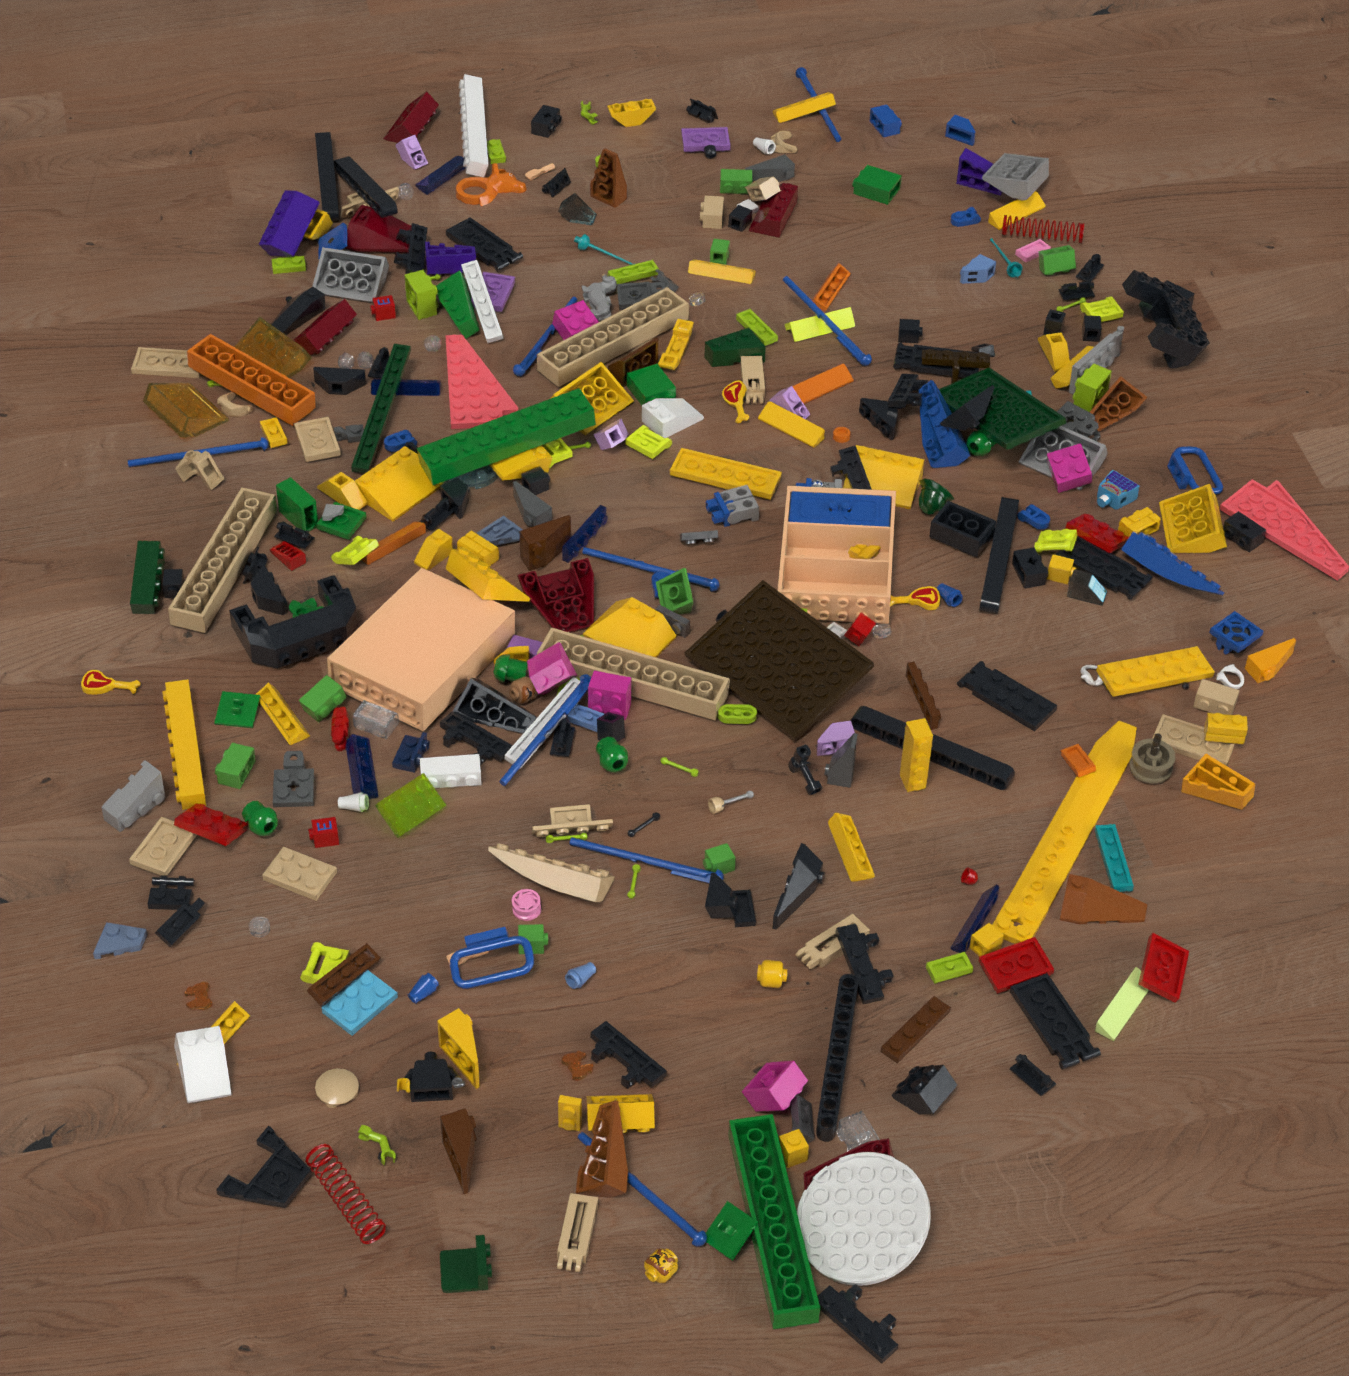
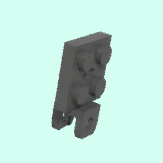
M637 282L617 284L619 310H624L666 288L665 283Z
M1069 401L1057 411L1066 418V424L1062 425L1063 427L1086 437L1094 435V438L1090 439L1095 441L1101 437L1100 432L1097 430L1099 428L1098 423L1094 421L1095 416Z
M287 751L284 754V769L274 770L273 807L314 806V768L305 769L302 751ZM296 756L297 760H290V758ZM292 785L299 786L295 788V791H291V788H289Z

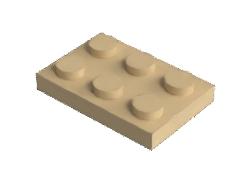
M329 417L294 423L306 462L341 455Z
M161 817L129 859L130 864L160 876L168 875L197 834L174 826V821Z
M283 847L262 876L264 881L317 901L336 875L337 867Z

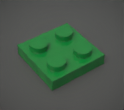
M337 502L333 503V505H343ZM343 505L344 512L342 515L333 517L329 521H323V518H321L317 522V529L349 540L367 518L366 512Z

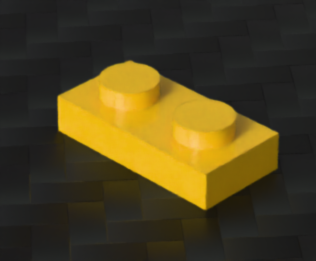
M277 417L260 421V427L268 440L270 448L288 444Z
M560 1095L558 1100V1127L569 1131H580L582 1126V1099Z

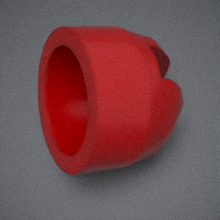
M967 867L961 875V882L973 885L978 881V874L975 870Z

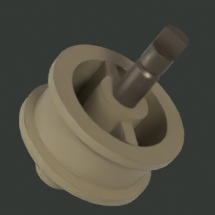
M1156 733L1153 739H1144L1137 742L1132 749L1129 768L1138 781L1150 784L1163 783L1172 774L1175 752L1169 744L1161 741V734Z

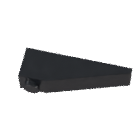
M311 287L290 299L266 329V334L278 341L326 310L325 294L315 287Z
M990 386L940 422V425L963 431L969 427L973 429L980 424L979 420L985 415L994 386Z
M801 843L792 863L794 867L791 876L788 875L784 893L781 894L773 915L772 929L777 930L816 891L818 884L823 883L825 877L823 862L806 844Z

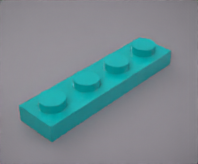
M1096 825L1095 834L1111 888L1119 892L1133 891L1134 885L1116 825Z

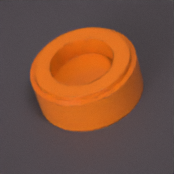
M837 427L833 431V439L836 442L845 443L850 440L851 432L846 427Z

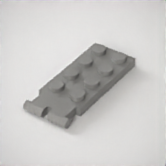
M1118 326L1113 334L1110 333L1072 366L1070 394H1074L1076 391L1075 382L1077 378L1081 377L1087 368L1089 369L1093 363L1106 368L1113 363L1115 357L1120 356L1124 332L1123 326Z

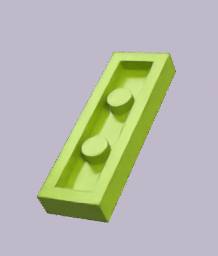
M653 260L609 270L608 276H613L617 284H622L658 275V272L655 270L659 268Z
M751 309L736 314V320L745 329L750 328L765 346L778 341V335Z

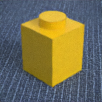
M1052 555L1046 580L1068 585L1070 578H1074L1076 568L1073 567L1074 559Z
M988 923L971 935L969 948L978 956L994 952L1002 948L1004 935L998 928Z
M800 1129L779 1136L787 1168L807 1161L809 1145Z

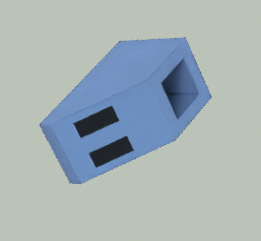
M979 254L969 264L962 267L960 283H984L995 275L996 261Z

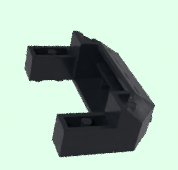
M1133 270L1123 282L1122 286L1126 294L1141 301L1139 307L1144 317L1155 322L1156 327L1147 337L1153 348L1165 352L1163 356L1169 368L1188 366L1195 361L1210 342L1206 332L1201 327V322L1196 317V312L1191 307V302L1176 291L1170 283L1161 282L1158 278H1152L1144 272Z
M332 575L317 580L319 598L325 607L269 626L263 616L255 619L246 604L229 610L231 626L253 663L273 668L287 666L338 648L356 631L358 627L357 610L349 588L343 589L336 576Z

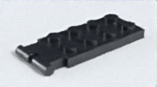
M471 217L446 230V236L457 244L475 247L476 257L487 265H493L497 272L509 266V263L513 264L523 258L521 252H515L510 244Z
M898 343L893 367L895 369L901 367L915 372L952 377V366L921 364L922 350L934 349L961 352L963 350L915 344L914 346H906L903 343ZM959 367L958 377L966 378L977 373L979 368Z
M1077 536L1072 551L1060 550L1056 553L1057 556L1074 559L1073 567L1077 571L1090 578L1093 575L1099 583L1115 592L1118 590L1123 592L1128 599L1135 597L1141 591V588H1144L1153 579L1150 574L1145 575L1137 571L1136 566L1112 553L1106 552Z
M979 661L957 682L960 688L963 686L972 691V695L1034 732L1057 710L1055 703L997 669L991 670L987 668L983 661Z
M1048 973L1010 987V993L1052 1055L1056 1054L1060 1059L1059 1066L1062 1070L1079 1064V1057L1084 1062L1101 1055L1100 1049L1098 1047L1094 1048L1089 1042V1033Z

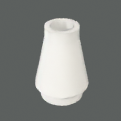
M756 137L753 141V145L766 155L772 154L775 151L776 145L772 140Z
M360 792L339 797L338 807L339 809L363 812L368 810L369 807L368 795Z

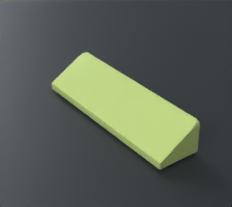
M1135 967L1096 1024L1095 1032L1112 1041L1119 1035L1149 991L1138 984L1141 974L1139 968Z

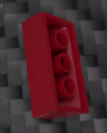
M427 91L406 106L383 139L398 143L413 135L418 138V134L425 129L423 126L427 125L431 121L430 118L436 114V108L439 104Z
M790 183L780 184L779 188L781 191L763 200L749 231L780 238L797 203L798 186Z
M343 299L324 311L291 341L288 347L308 356L313 353L317 355L324 350L323 346L325 344L327 346L334 340V335L338 336L344 331V326L348 327L354 322L353 318L357 314L349 303Z

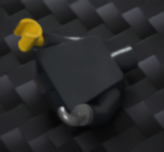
M430 1051L424 1054V1060H417L415 1062L414 1068L410 1069L404 1078L397 1080V1092L400 1090H404L407 1093L410 1092L411 1102L453 1100L452 1085L455 1088L465 1086L466 1083L462 1081V1078L453 1067L447 1066L445 1059H437V1053Z

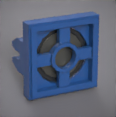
M1234 611L1211 627L1209 633L1217 638V649L1221 650L1223 648L1226 655L1229 652H1244L1250 644L1263 636L1264 631Z

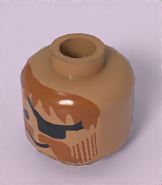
M522 677L511 683L509 695L516 703L524 704L535 699L537 691L529 677Z

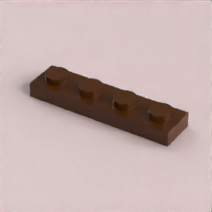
M914 661L908 662L906 678L930 730L938 729V723L941 720L940 710L936 709L934 697L928 692V685L922 679L921 669L917 668Z
M366 943L311 985L307 992L320 1006H323L366 970H369L378 963L381 957Z
M933 996L881 1046V1053L898 1064L950 1013L951 1007Z

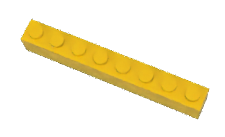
M189 680L166 682V691H162L164 702H168V704L164 705L165 714L170 716V718L166 719L167 729L171 730V733H168L169 744H173V747H170L171 759L175 758V761H172L173 773H177V776H173L175 788L179 787V790L175 791L177 803L181 802L182 810L189 809L196 803L206 806Z

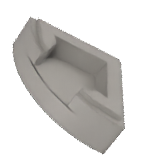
M326 504L322 515L323 521H329L333 517L342 515L344 506Z

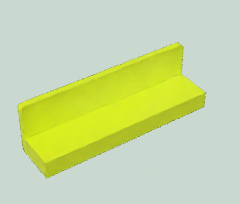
M851 307L825 313L841 330L855 327ZM817 316L785 324L786 330L791 329L794 342L833 332Z

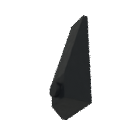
M478 678L470 679L453 712L473 723L524 733L537 719L535 715Z

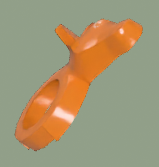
M494 163L492 165V174L489 177H469L458 182L456 185V198L466 204H480V206L491 203L498 193H524L527 189L525 183L517 180L513 173H509L504 169H498L497 163ZM469 187H481L486 190L479 195H470L464 192Z

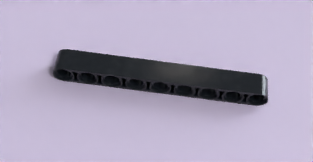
M331 132L315 133L322 211L327 212L332 221H339Z
M350 156L334 160L337 174L381 218L398 213L395 201Z
M1001 497L979 611L998 614L1019 506L1018 499Z
M860 706L850 719L855 730L903 750L905 722L867 706ZM933 734L931 762L999 790L1006 789L1014 777L1015 771L1011 766Z
M844 974L839 979L816 1127L817 1138L824 1142L832 1141L836 1135L858 989V979L853 974Z

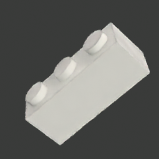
M479 754L420 758L422 789L481 785Z

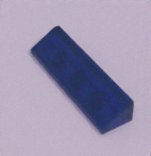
M455 156L415 186L428 195L466 167H463L465 158Z
M373 379L371 381L372 395L377 394L382 379ZM401 379L396 395L439 396L441 381Z
M351 734L347 740L346 751L353 794L362 792L367 794L369 799L378 798L369 738Z
M996 884L982 894L950 947L951 950L957 953H966L970 946L971 935L981 928L998 899L999 885Z

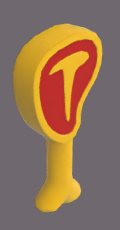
M740 380L730 383L722 391L724 400L737 410L738 417L735 421L737 424L749 419V415L744 413L742 406L747 388Z
M921 587L914 590L908 596L894 597L891 595L890 607L894 604L908 603L918 605L926 610H936L940 605V594L935 587Z
M99 670L88 671L81 681L82 691L90 695L104 694L115 688L127 689L134 694L136 693V688L141 685L138 680L132 682L116 681L113 678L106 677Z

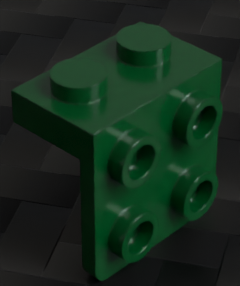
M475 1235L476 1248L443 1250L440 1252L441 1290L443 1293L488 1290V1278H492L491 1264L486 1262V1258H491L490 1243L485 1244V1235Z

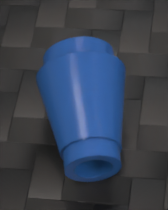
M944 583L938 585L939 594L948 606L956 607L962 602L963 596L959 590Z
M430 973L422 975L407 996L413 1003L417 1004L435 992L439 983Z

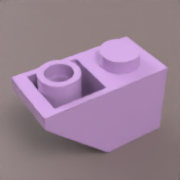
M415 135L403 139L395 145L402 160L414 170L428 164Z
M792 386L779 391L769 400L804 419L810 415Z
M622 419L615 421L594 434L601 450L616 446L629 435Z
M851 721L832 723L817 741V756L835 754L855 733Z

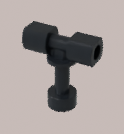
M805 744L796 748L794 757L790 759L788 767L792 773L802 772L808 784L805 789L808 795H813L823 788L820 781L814 780L808 768L811 763L806 760L809 759L811 750Z

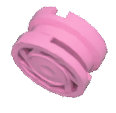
M522 889L513 895L512 910L515 917L520 920L530 921L540 915L541 902L537 892L531 889Z

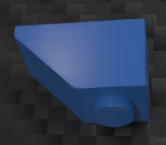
M954 115L946 125L945 137L973 146L976 132L969 119Z

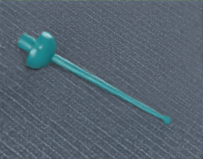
M586 234L582 237L576 236L574 242L578 243V249L580 250L591 247L633 265L631 262L590 244V238Z
M990 238V241L1008 263L1007 274L1010 277H1019L1023 270L1022 265L1019 262L1011 263L993 241V238Z

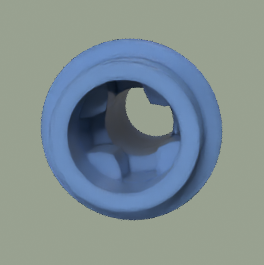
M588 962L585 965L568 970L565 975L566 983L573 989L581 988L596 973V967L593 963Z

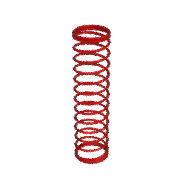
M1004 215L1002 235H1006L1010 220V236H1012L1016 222V236L1018 237L1023 220V238L1025 237L1029 221V238H1031L1035 223V238L1037 239L1042 221V240L1045 235L1047 223L1048 240H1050L1054 224L1055 241L1057 238L1060 225V241L1063 240L1067 224V242L1069 241L1071 229L1073 226V243L1076 240L1078 227L1079 243H1082L1084 223H1078L1075 233V224L1074 222H1072L1068 235V222H1065L1062 233V221H1059L1056 231V221L1053 220L1049 234V219L1046 221L1043 232V219L1040 220L1037 230V219H1034L1031 228V220L1029 217L1027 219L1024 231V217L1021 218L1018 229V217H1015L1012 228L1011 215L1008 218V222L1007 215Z
M320 1144L314 1147L307 1154L305 1162L311 1167L316 1178L320 1179L319 1182L324 1186L328 1195L333 1198L334 1204H337V1208L342 1211V1215L351 1224V1228L360 1237V1241L363 1244H371L380 1239L386 1231L385 1223L382 1219H378V1213L373 1212V1206H369V1200L364 1199L365 1195L360 1193L361 1189L355 1187L356 1182L351 1180L352 1177L347 1174V1169L342 1168L343 1164L338 1162V1156L334 1155L331 1146ZM323 1147H328V1148H329V1149H327V1150H324V1151L320 1152V1153L314 1158V1160L312 1161V1163H309V1162H308L310 1156H311L315 1151H317L318 1149L323 1148ZM328 1151L324 1158L314 1163L321 1154ZM332 1157H336V1162L327 1166L322 1172H317L320 1166L329 1162ZM337 1163L341 1165L339 1169L333 1171L327 1178H322L323 1173L331 1170ZM340 1170H345V1174L334 1180L332 1184H326L329 1178L337 1175ZM345 1176H349V1181L340 1185L337 1190L330 1191L333 1185L340 1182ZM350 1182L354 1183L352 1188L345 1191L341 1196L335 1197L337 1191L345 1188ZM353 1189L359 1190L357 1194L351 1196L346 1202L339 1203L341 1198L351 1193ZM358 1195L363 1196V1199L355 1203L350 1209L344 1210L347 1203L353 1201ZM367 1201L366 1207L360 1209L355 1215L348 1216L351 1210L358 1207L362 1202ZM367 1208L372 1209L371 1213L365 1215L360 1221L353 1222L354 1218L363 1213ZM372 1214H376V1218L364 1228L357 1229L361 1222L368 1219ZM379 1225L375 1231L365 1235L369 1229ZM383 1225V1229L377 1236L367 1241L363 1240V1237L372 1235Z

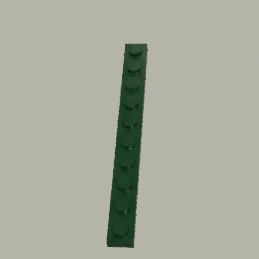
M395 343L393 345L351 466L352 472L365 474L371 470L411 352V346Z

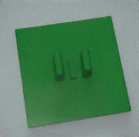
M222 691L214 724L253 728L261 696Z
M727 1201L706 1231V1242L733 1261L758 1224V1221Z

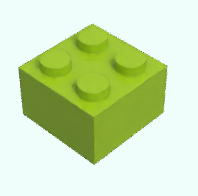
M424 270L405 274L406 302L417 319L421 320L437 315L439 305L436 295L438 290L436 285L432 284L430 276L426 275Z
M1094 363L1089 369L1087 368L1084 374L1078 377L1075 382L1076 391L1072 397V400H1074L1073 404L1090 412L1109 390L1112 371Z

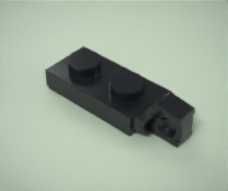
M198 898L192 905L188 902L184 903L155 934L171 947L200 918L201 914L198 911L205 902Z

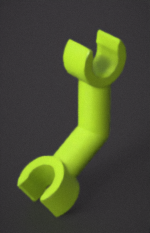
M582 101L581 116L588 119L592 125L597 123L598 121L594 118L598 115L587 112L591 109V102L589 101L585 105Z
M361 1125L358 1131L360 1133L358 1138L363 1141L372 1140L380 1144L382 1151L381 1163L384 1166L385 1157L388 1156L395 1163L396 1154L390 1149L387 1137L372 1131L366 1125Z

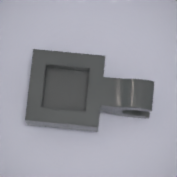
M656 269L655 271L658 272V276L656 278L651 276V280L654 282H664L665 287L676 292L679 286L666 277L662 271Z
M363 424L345 426V429L339 426L334 427L336 440L347 439L348 443L360 442L364 431Z

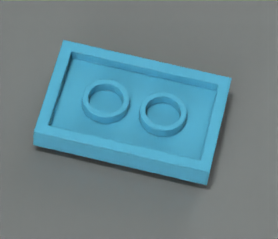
M366 970L322 1007V1013L353 1036L397 999L398 993L369 970Z

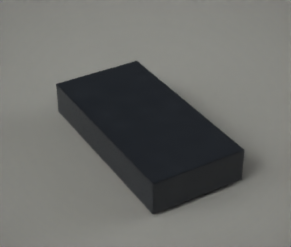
M751 889L733 891L739 900V907L736 909L734 917L735 928L756 926Z

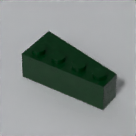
M160 541L137 542L130 607L133 614H155L156 607H159V591H161V581L165 565V549L161 547Z

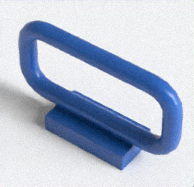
M1192 446L1176 448L1171 455L1167 467L1179 489H1186L1188 484L1192 490L1199 488L1181 454L1193 453L1200 457L1216 488H1212L1215 495L1223 491V484L1203 450Z
M506 927L464 936L467 948L456 951L450 959L452 979L458 987L463 989L523 976L529 973L534 965V955L530 941L522 936L509 937ZM515 944H520L524 948L526 963L520 968L470 980H463L460 977L458 961L462 957Z

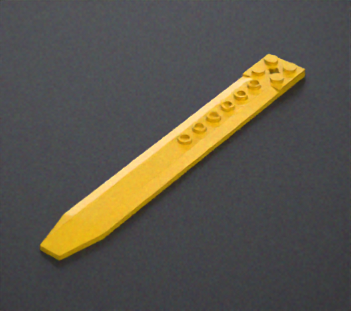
M1118 721L1095 742L1088 757L1095 764L1096 771L1079 778L1076 776L1015 887L992 924L1002 932L1004 940L1016 944L1035 937L1130 763L1137 727ZM1014 922H1018V923H1020L1021 925H1018V926L1016 927V926H1014Z

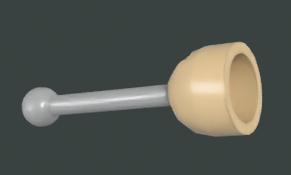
M749 790L746 794L727 800L713 797L708 799V807L712 814L719 813L724 809V804L743 798H752L754 793Z

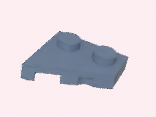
M502 516L477 532V534L497 546L520 541L519 531L523 529L505 516Z
M106 922L93 952L94 959H101V955L114 953V956L125 952L140 951L147 936V929Z

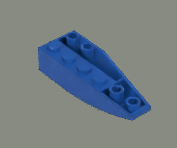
M930 380L919 389V393L922 394V404L920 406L922 444L932 468L958 466L971 455L960 430L940 425V422L951 415L952 412L935 382Z
M1132 532L1121 549L1148 569L1169 580L1207 593L1222 596L1225 593L1220 590L1221 586L1213 580L1209 582L1205 579L1206 575L1198 570L1195 572L1191 569L1192 566L1177 559L1178 556L1170 552L1168 547L1156 542V539L1148 534Z

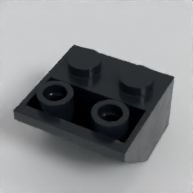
M944 1065L916 1066L909 1071L906 1079L897 1085V1089L891 1096L919 1115L934 1114L956 1088L957 1083Z

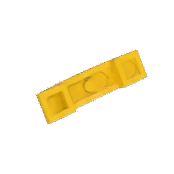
M677 319L673 328V336L666 352L662 354L658 365L660 367L675 370L678 367L688 346L694 322Z

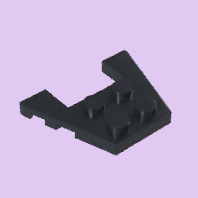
M268 1126L256 1141L258 1146L273 1153L249 1184H245L228 1174L216 1189L217 1195L286 1208L312 1175L311 1169Z

